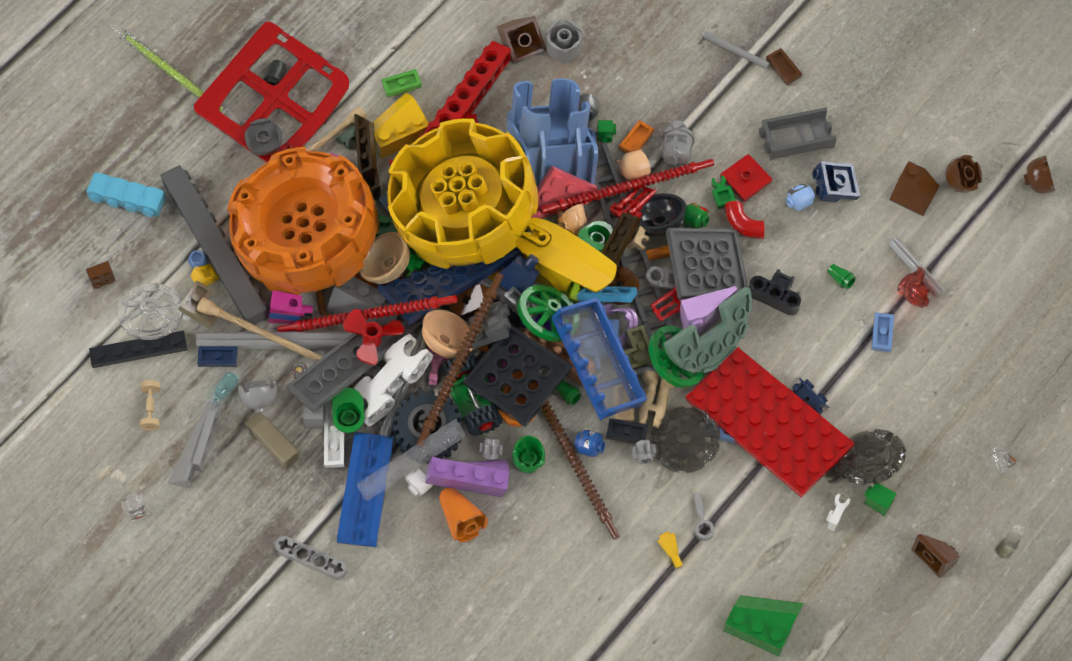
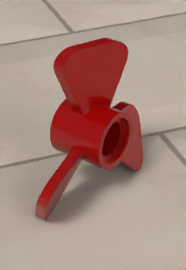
M358 309L352 310L343 323V328L346 332L362 335L363 344L357 350L356 356L358 360L372 366L378 363L376 348L380 346L382 336L401 335L404 333V327L399 320H393L381 327L376 322L367 323Z

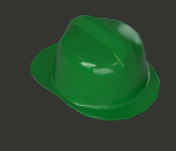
M594 221L582 228L578 233V237L596 250L602 251L614 228L607 222Z
M345 388L333 398V423L337 430L343 433H352L360 429L363 424L364 402L361 394L354 388Z

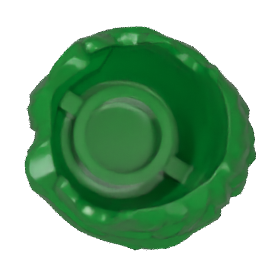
M531 435L520 437L513 447V462L519 471L531 474L539 467H542L545 463V450L540 440Z

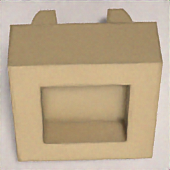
M639 226L636 228L627 245L628 249L636 247L638 250H643L646 248L642 245L641 241L647 242L649 237L644 235L646 230L643 227Z

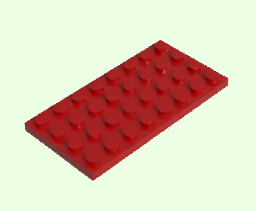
M739 347L717 369L713 370L685 396V400L708 420L714 422L725 434L730 435L734 442L801 498L854 447L852 440Z

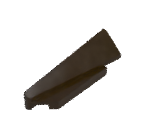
M354 114L358 170L369 186L374 199L378 200L381 193V183L377 171L374 123L358 114Z

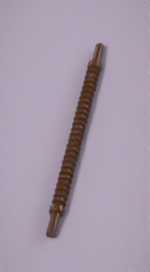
M496 273L490 288L486 290L485 297L482 298L483 302L480 303L481 307H478L479 312L475 313L476 317H473L474 322H471L472 327L468 328L470 331L466 332L465 341H462L463 346L459 347L458 356H455L456 361H453L454 365L450 366L449 376L445 377L447 380L443 381L444 386H441L442 390L438 391L440 395L436 396L435 405L431 406L433 410L429 411L428 420H425L423 423L424 428L416 443L420 448L424 447L430 432L435 429V422H438L437 417H440L439 413L443 412L441 408L445 407L444 402H447L446 398L450 397L448 393L452 392L453 383L457 382L455 378L459 377L458 373H461L460 368L464 367L462 363L466 362L465 358H468L467 353H470L469 349L473 348L471 344L475 343L476 334L480 333L478 329L482 328L481 324H484L483 319L487 318L485 314H489L488 309H491L492 300H495L497 297V289L504 277L500 273Z
M547 400L542 406L541 412L544 413V417H547L546 421L550 422L551 431H555L556 440H560L559 445H562L561 449L565 450L566 458L570 459L571 468H575L574 473H577L576 477L580 478L579 482H582L581 486L585 487L584 491L588 492L589 501H593L592 506H595L594 510L598 511L597 515L600 516L601 523L605 524L613 540L618 539L620 535L612 522V515L607 512L608 508H604L605 503H602L603 499L599 498L598 490L594 489V484H591L590 475H586L587 470H584L585 466L581 465L582 461H579L580 457L576 456L575 447H571L572 442H569L570 438L566 437L565 429L561 428L562 424L559 423V419H556L557 415L554 414V410H551L552 406L549 405L550 402Z

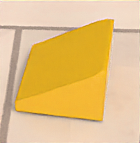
M211 264L195 267L191 273L194 283L197 280L205 286L219 280Z

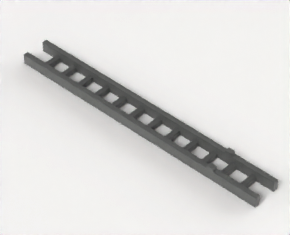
M606 142L602 143L605 160L597 161V168L608 165L611 175L598 179L595 177L594 185H596L598 190H600L599 184L614 181V184L617 183L619 185L621 183ZM622 192L620 195L616 193L613 196L611 194V197L606 196L605 199L601 197V200H598L605 221L613 228L615 226L610 217L613 214L608 210L605 200L619 197L621 201L623 198H626L625 193ZM645 249L638 250L640 255L625 258L623 253L619 260L621 267L628 268L627 264L642 260L646 271L635 274L638 279L644 278L648 269L651 268ZM652 272L650 274V278L653 279V281H656L655 276ZM653 286L639 290L633 299L649 341L652 336L651 330L663 326H672L670 318L662 322L658 321L648 324L645 313L652 312V308L650 306L642 307L639 297L654 293L656 300L661 298L659 288ZM664 301L655 306L657 310L665 305ZM667 309L661 312L662 317L668 313ZM669 335V337H666V341H668L669 339H671L672 335Z

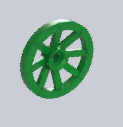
M533 285L525 289L518 299L517 309L520 319L533 334L547 341L562 342L551 317L558 309L562 308L561 304L563 307L573 305V303L565 294L553 287ZM539 294L542 299H539L532 295ZM526 301L532 302L539 306L527 308ZM540 313L542 317L536 324L530 315ZM578 314L568 316L572 325V330L570 331L572 336L579 326ZM546 320L551 321L552 332L542 328Z
M664 326L657 330L649 341V355L652 364L658 374L669 384L678 388H690L702 379L704 373L695 372L692 374L678 367L670 359L663 344L666 342L665 335H672L674 337L683 329L676 326ZM659 340L663 348V351L660 348H658ZM679 372L686 376L688 379H682Z

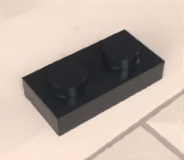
M610 418L606 439L636 444L638 441L646 440L648 425Z

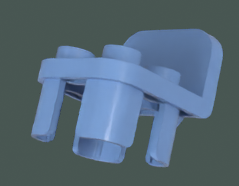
M554 79L551 82L549 105L531 107L533 84L530 81L516 83L513 87L512 108L507 114L506 128L519 143L528 158L537 187L552 166L595 184L598 147L588 130L589 102H582V109L578 111L580 100L579 85L570 79Z

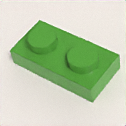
M416 69L381 79L387 98L422 88V83Z

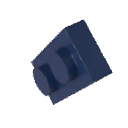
M199 346L198 367H237L238 348L237 346Z

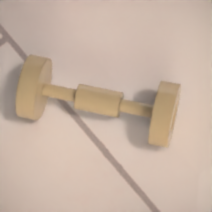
M146 380L141 382V391L148 393V398L146 399L148 418L140 420V428L153 431L159 429L160 421L152 418V413L154 412L152 393L160 391V383L154 380Z

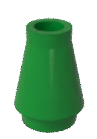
M832 264L827 270V273L833 277L841 288L849 289L856 281L854 273L836 264Z
M562 381L556 389L566 404L575 405L582 396L579 388L565 381Z

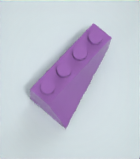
M432 457L427 465L425 483L503 497L508 487L507 460L457 462Z

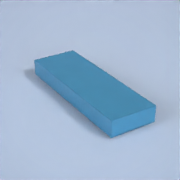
M583 287L577 294L578 301H586L598 297L600 302H632L638 292L635 287H606L595 293Z

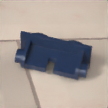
M799 377L798 379L801 383H795L792 386L793 392L803 401L807 397L810 398L806 403L819 414L824 411L822 409L824 406L830 408L826 404L828 401L822 393L817 394L813 390L815 386L808 379L804 381Z

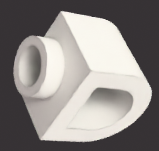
M420 469L416 472L412 471L405 478L409 485L408 489L414 496L417 494L422 496L433 486L425 483L426 475Z

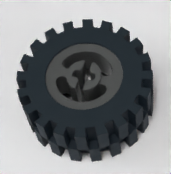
M423 390L418 391L419 396L416 397L413 393L408 395L409 401L407 402L403 399L400 402L401 408L397 406L395 410L396 416H393L394 436L402 454L407 453V458L410 460L416 457V462L422 464L423 459L427 460L428 464L432 457L442 459V456L445 455L448 459L452 456L451 450L456 452L458 442L461 443L462 418L457 404L453 405V399L447 398V402H444L445 407L441 408L443 412H440V417H437L442 423L440 429L436 432L435 427L430 432L424 447L420 448L416 443L424 428V421L428 420L429 411L433 410L431 406L435 405L434 401L437 400V395L434 394V390H429V394H424ZM417 419H419L420 433L414 429Z

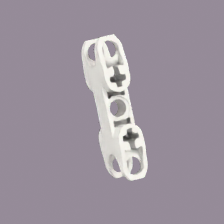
M410 334L401 338L388 349L384 355V361L387 364L373 379L369 376L364 377L354 387L361 394L364 404L368 403L363 421L367 426L375 424L388 414L395 404V400L392 398L395 392L405 381L409 384L416 382L424 374L432 360L433 354L427 349L421 350L415 356H411L417 340Z

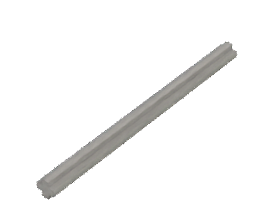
M197 332V349L199 346H237L238 349H288L253 332ZM271 332L306 349H333L352 334L350 332ZM419 332L414 333L412 336L416 339Z

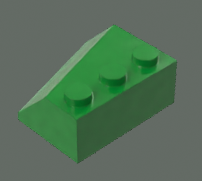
M740 595L725 623L724 632L779 657L804 603Z

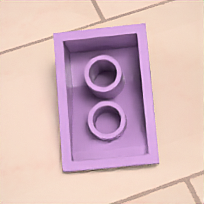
M734 286L682 300L679 318L683 329L689 325H694L697 327L698 335L708 330L721 318L718 305L737 293V287Z

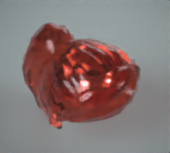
M921 266L918 267L917 271L909 273L901 279L897 286V291L900 295L905 296L910 304L924 308L929 305L927 295L930 290L926 288L923 282L925 270Z

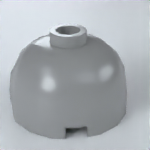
M266 380L244 383V388L239 385L238 391L241 402L244 406L255 409V412L266 411V407L271 406L276 401L277 382L271 380V384H266Z

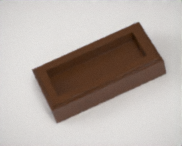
M782 48L766 56V61L770 63L771 67L786 85L802 77L801 71Z

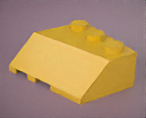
M407 92L372 122L374 123L375 146L380 157L385 158L400 151L406 144L411 145L421 134H424L429 124L414 97Z

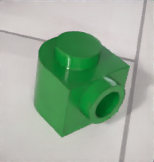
M598 120L597 142H612L613 135H616V124H613V120Z

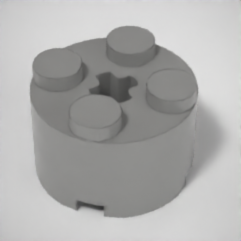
M558 20L548 27L546 50L553 59L567 64L580 55L583 39L580 26L571 20L562 22Z

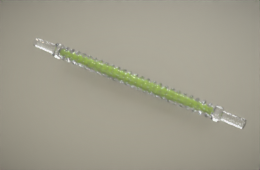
M112 21L108 23L107 27L119 35L123 42L137 50V53H140L149 62L152 61L153 65L155 64L156 67H159V70H163V73H166L167 76H170L171 79H174L183 88L185 87V90H189V93H193V96H196L197 99L205 92V90H201V87H197V84H194L193 81H190L189 78H186V75H183L174 66L171 67L170 63L160 58V55H156V52H153L152 49H149L140 40L138 41V38H134V35H131L129 31L121 29ZM223 104L219 108L221 113L238 125H243L242 121L230 113V109L224 107Z

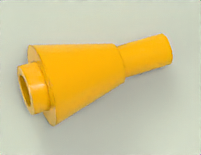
M668 531L659 536L660 539L657 541L659 545L671 557L676 569L683 566L678 555L675 533L671 534Z

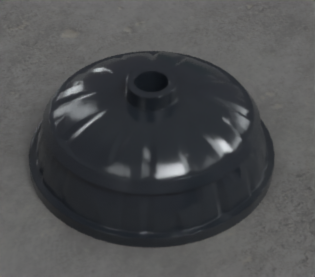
M654 194L639 211L642 213V216L639 218L641 221L637 227H643L646 230L645 235L656 237L666 235L668 228H679L684 221L687 210L685 201L674 194Z

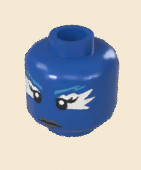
M583 430L576 436L575 447L582 455L596 457L604 451L605 441H603V436L600 433Z

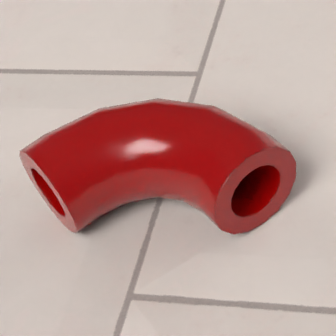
M729 201L725 204L728 223L733 229L745 237L764 239V220L749 218L744 213L743 203L740 201Z

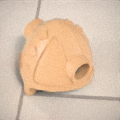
M582 204L573 206L565 213L562 211L557 212L559 218L556 222L559 226L578 236L579 231L588 222Z

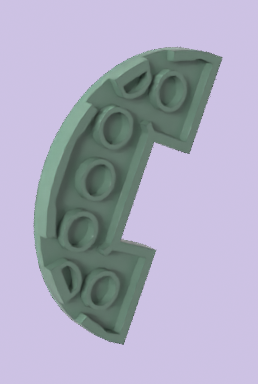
M742 288L719 304L722 322L700 338L697 327L689 325L663 343L670 359L678 367L693 373H707L717 369L737 348L736 346L740 339H744L749 326V323H747L748 312L752 311L750 288Z

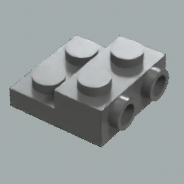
M502 300L490 305L491 309H488L489 314H485L487 318L483 319L484 324H481L482 328L478 329L480 333L476 334L475 343L471 344L473 349L509 337L511 325L508 315H510L507 304H503ZM476 315L469 317V327H472L471 322H474L473 317H476Z

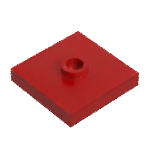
M749 154L720 174V178L721 176L725 177L726 184L731 186V189L743 202L772 183L773 180Z

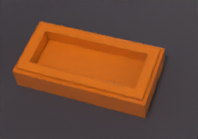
M639 120L619 144L618 149L624 153L640 150L652 136L655 129Z

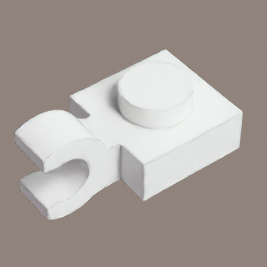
M837 494L834 500L835 511L830 510L826 519L829 522L827 529L833 532L844 510L850 503L849 498L845 503H840V494Z

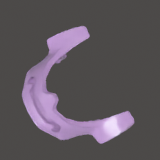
M610 304L604 306L606 307V314L610 316L617 312L625 313L624 318L628 321L626 330L637 327L638 318L633 309L627 307L614 309ZM623 333L619 337L622 347L625 346V340H627Z

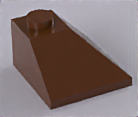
M535 16L511 20L497 26L502 44L511 48V60L513 63L546 51Z
M908 161L893 190L890 201L924 216L939 189V184L925 168Z
M919 534L916 537L911 549L939 578L950 570L960 557L953 546L923 534Z

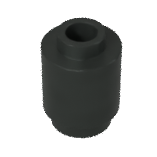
M273 60L269 64L264 81L273 86L277 85L285 76L286 64L280 60Z

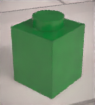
M876 481L874 486H869L864 493L866 497L864 504L885 516L895 501L897 493Z

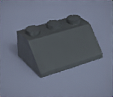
M353 277L339 287L334 286L326 311L332 315H339V313H349L354 309L364 311V309L369 310V308L374 310V307L379 309L380 306L384 308L385 305L388 306L390 303L380 294L378 289Z

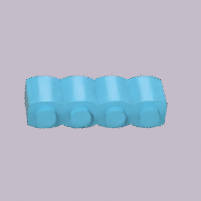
M94 173L86 191L90 200L95 203L106 202L113 208L124 207L129 212H142L147 217H158L166 199L163 190L146 187L135 182H128L121 178L110 177L102 173Z

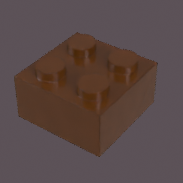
M109 261L86 269L93 289L101 288L116 281Z

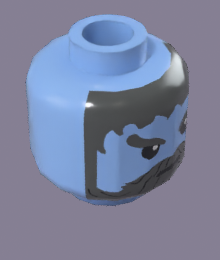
M799 184L788 190L786 203L790 208L793 207L796 211H800L813 204L815 194L809 185Z

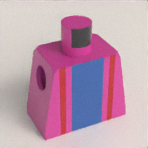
M272 290L268 323L292 324L300 320V316L312 317L313 306L302 305L303 297L300 295Z

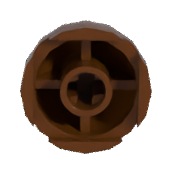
M962 155L954 158L946 167V181L950 188L956 192L968 193L979 188L977 187L978 183L982 181L980 165L978 162L974 163L971 155Z
M1046 155L1032 160L1027 166V174H1024L1026 185H1030L1032 190L1037 193L1054 192L1055 188Z

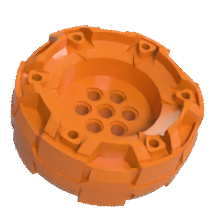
M306 147L287 149L271 155L269 162L262 165L249 177L239 181L227 207L230 214L229 232L231 243L244 268L255 279L265 284L268 290L295 295L323 290L333 285L339 287L353 278L365 266L363 261L369 254L376 237V232H379L380 228L374 197L355 165L342 155L337 157L324 152L307 151Z

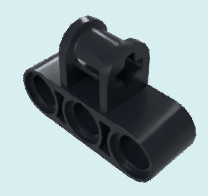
M777 269L771 280L762 276H754L750 280L751 297L787 315H795L799 312L801 304L800 295L790 290L795 276L790 277L782 273L780 269ZM754 286H760L761 289H755ZM771 294H777L778 297H772ZM788 302H794L796 305H789Z

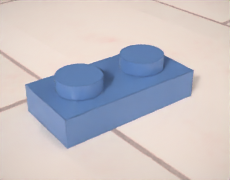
M875 312L871 350L891 352L894 324L893 314Z

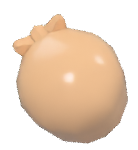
M642 149L626 153L621 160H617L620 164V175L626 180L630 181L633 179L635 181V178L640 179L641 176L644 178L645 175H648V177L650 175L649 160Z

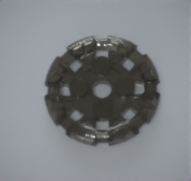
M679 406L666 411L663 419L661 418L662 423L657 429L656 426L652 428L650 444H655L657 453L655 458L662 462L661 465L673 472L686 471V473H692L701 470L708 461L711 462L715 458L719 450L720 444L718 439L721 436L716 421L711 419L706 411L691 406V408ZM684 415L690 416V421L683 420ZM670 420L674 421L670 426L667 425ZM704 422L706 425L701 427L699 423ZM684 434L690 436V440L686 443L680 441V437ZM666 435V440H660V436ZM705 437H710V442H705ZM667 450L671 452L669 456L665 455ZM701 451L704 455L699 459L696 455ZM680 458L686 460V463H680Z
M875 429L873 432H868V430H865L850 437L854 442L855 450L852 448L836 464L840 475L845 479L847 478L853 484H879L890 479L893 473L901 469L906 459L904 454L906 447L901 438L894 436L890 431Z

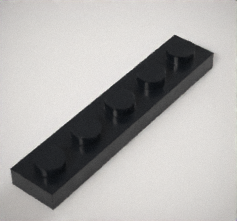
M182 330L89 348L92 368L187 351L188 348L185 332Z

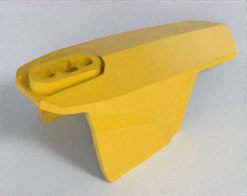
M531 218L522 235L515 241L516 247L521 251L525 260L530 254L538 258L539 262L535 268L540 273L535 282L566 292L569 289L570 283L574 282L597 293L606 288L615 278L617 265L576 235L550 221Z

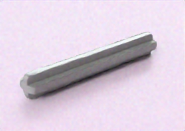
M893 238L889 243L892 249L936 297L942 295L944 288L899 238Z

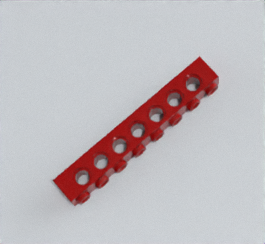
M493 40L488 46H485L482 55L475 59L471 70H468L462 82L456 85L452 96H448L443 108L437 111L435 119L429 122L424 134L439 128L442 122L455 119H469L511 61V48Z

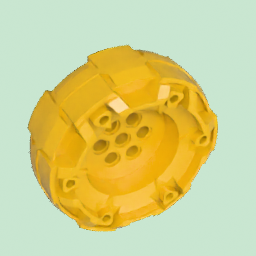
M455 119L440 123L439 128L424 134L411 145L406 144L399 151L388 171L390 179L387 192V207L395 228L408 246L414 249L419 258L437 267L448 269L453 265H471L479 262L487 265L502 258L517 246L515 241L526 229L532 215L537 213V185L530 162L519 143L510 133H504L492 126L475 123L474 119Z

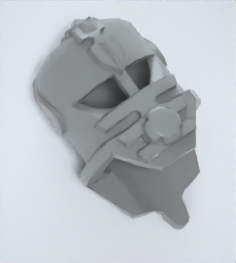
M673 121L663 132L662 157L667 164L679 167L690 161L695 136L683 121Z

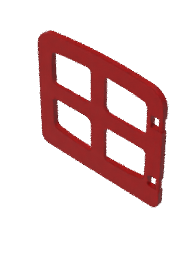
M268 21L262 24L195 102L194 111L250 152L251 150L245 142V132L253 121L267 119L275 109H282L299 121L302 126L278 151L270 155H255L267 163L271 155L304 147L348 91L349 79L342 70L330 64L322 56L287 34L273 22ZM280 34L288 39L285 43L277 38ZM273 45H279L294 55L298 61L283 79L273 86L253 73L250 68ZM324 66L333 70L330 75L322 70ZM309 69H314L332 82L328 93L312 113L288 97L289 92ZM238 82L245 83L264 97V101L242 126L219 111L224 100Z

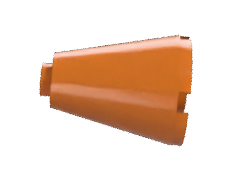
M445 488L442 490L439 501L452 538L463 543L479 535L478 531L481 528L484 530L488 524L487 516L455 488Z

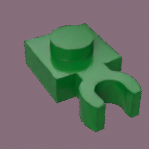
M721 176V183H716L714 178L711 181V185L715 189L712 190V195L717 209L725 208V204L729 201H736L731 186L725 187L726 179L724 176Z
M414 249L410 250L409 263L404 270L409 271L407 277L411 276L415 269L420 272L427 263L417 256Z

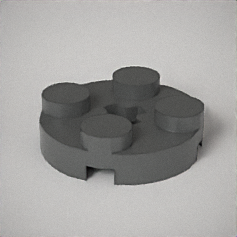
M258 119L253 121L250 127L246 129L245 142L254 155H270L280 149L282 132L280 127L271 122V120ZM261 134H265V136H269V137H268L266 140H264V141H262L261 139H259V138L261 137Z

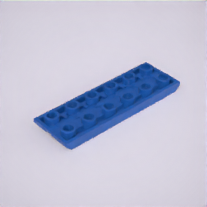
M355 432L337 543L377 547L394 436Z

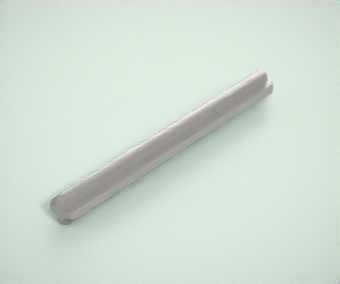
M422 330L418 333L416 345L411 352V356H415L426 347ZM407 381L395 392L393 396L395 404L384 419L379 432L380 435L391 436L394 426L393 416H396L395 410L397 406L401 408L400 402L405 399L411 385Z

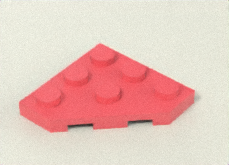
M552 166L537 187L538 208L537 213L532 215V218L544 219L556 215L560 210L541 214L540 207L556 203L559 199L566 200L567 197L570 199L571 196L575 198L576 195L580 196L581 193L585 195L586 192L590 193L591 190L595 192L598 188L592 183Z

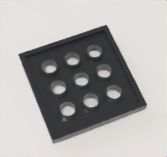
M511 325L509 337L496 341L463 381V385L526 427L573 368L572 365ZM511 347H517L519 348V352L517 354H511L509 353V349ZM528 357H532L535 359V362L531 365H528L524 362V360ZM505 361L508 365L506 368L500 369L497 367V364ZM542 368H549L551 370L548 375L540 373ZM515 372H521L523 377L514 379L512 375ZM488 376H494L496 378V380L493 383H487L485 381L486 377ZM531 382H536L539 386L537 389L531 390L528 388V385ZM508 386L511 388V391L508 394H503L500 391L501 388ZM519 397L527 399L526 403L522 405L518 404L516 400Z

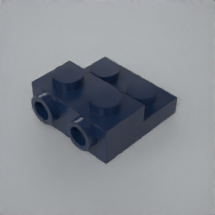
M821 161L813 169L812 177L817 181L816 195L820 196L821 201L838 202L840 199L857 200L860 197L854 164Z

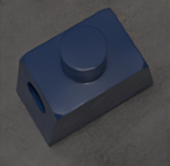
M532 254L526 260L520 255L498 272L504 276L500 286L506 291H509L514 286L523 293L525 289L533 285L540 273L535 268L539 262L538 258Z

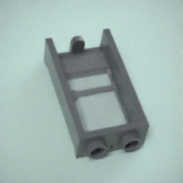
M827 107L762 120L759 134L761 139L764 138V150L766 154H769L770 161L774 158L829 147L835 148L837 138L836 135H831L832 124L827 122L826 119Z

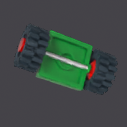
M469 353L467 354L468 358H465L466 362L462 363L464 367L460 368L461 373H458L459 377L455 378L457 382L453 383L454 387L451 388V395L454 403L459 408L462 421L465 420L469 433L472 436H478L484 433L487 434L490 430H495V428L500 426L499 424H502L503 420L498 408L463 385V381L478 364L475 355ZM455 357L452 360L449 359L448 363H445L442 367L445 376H449L448 371H451L450 366L454 365L452 362L456 361Z

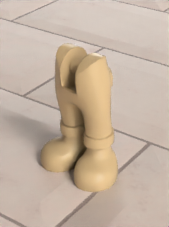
M646 370L642 374V379L646 383L644 391L647 400L640 406L639 423L646 424L648 412L656 413L653 419V428L658 429L666 413L667 401L670 395L669 391L675 388V386L661 378L660 390L654 405L653 401L659 382V375L654 371Z

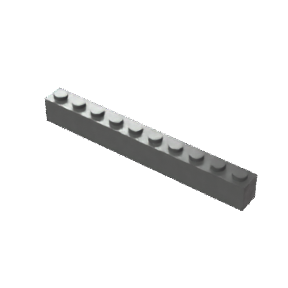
M178 165L160 174L163 185L201 249L206 254L208 261L242 318L254 325L269 318L267 302L265 299L261 300L258 296L260 295L256 284H251L250 274L247 270L244 271L242 269V263L238 256L233 254L234 248L231 242H226L224 239L226 235L221 226L217 227L215 224L217 220L212 212H208V205L205 199H200L198 195L200 192L196 184H191V176L188 171L183 170L181 165Z

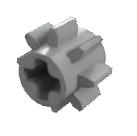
M485 437V441H481L479 452H483V458L497 459L498 455H502L503 444H499V438Z
M649 440L638 441L632 451L633 459H638L640 464L652 462L653 457H656L657 453L655 444L651 445Z

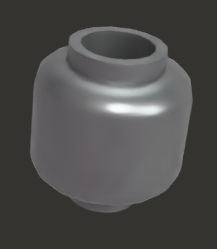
M587 93L580 95L578 111L582 109V102L588 101L590 104V121L598 115L599 101L596 96Z

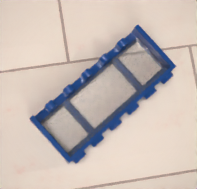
M598 297L558 309L551 319L600 421L609 416L640 407L647 400L645 391L641 388L637 375L629 363V358L625 354L620 339L616 336L612 323L608 319L604 306L600 303Z

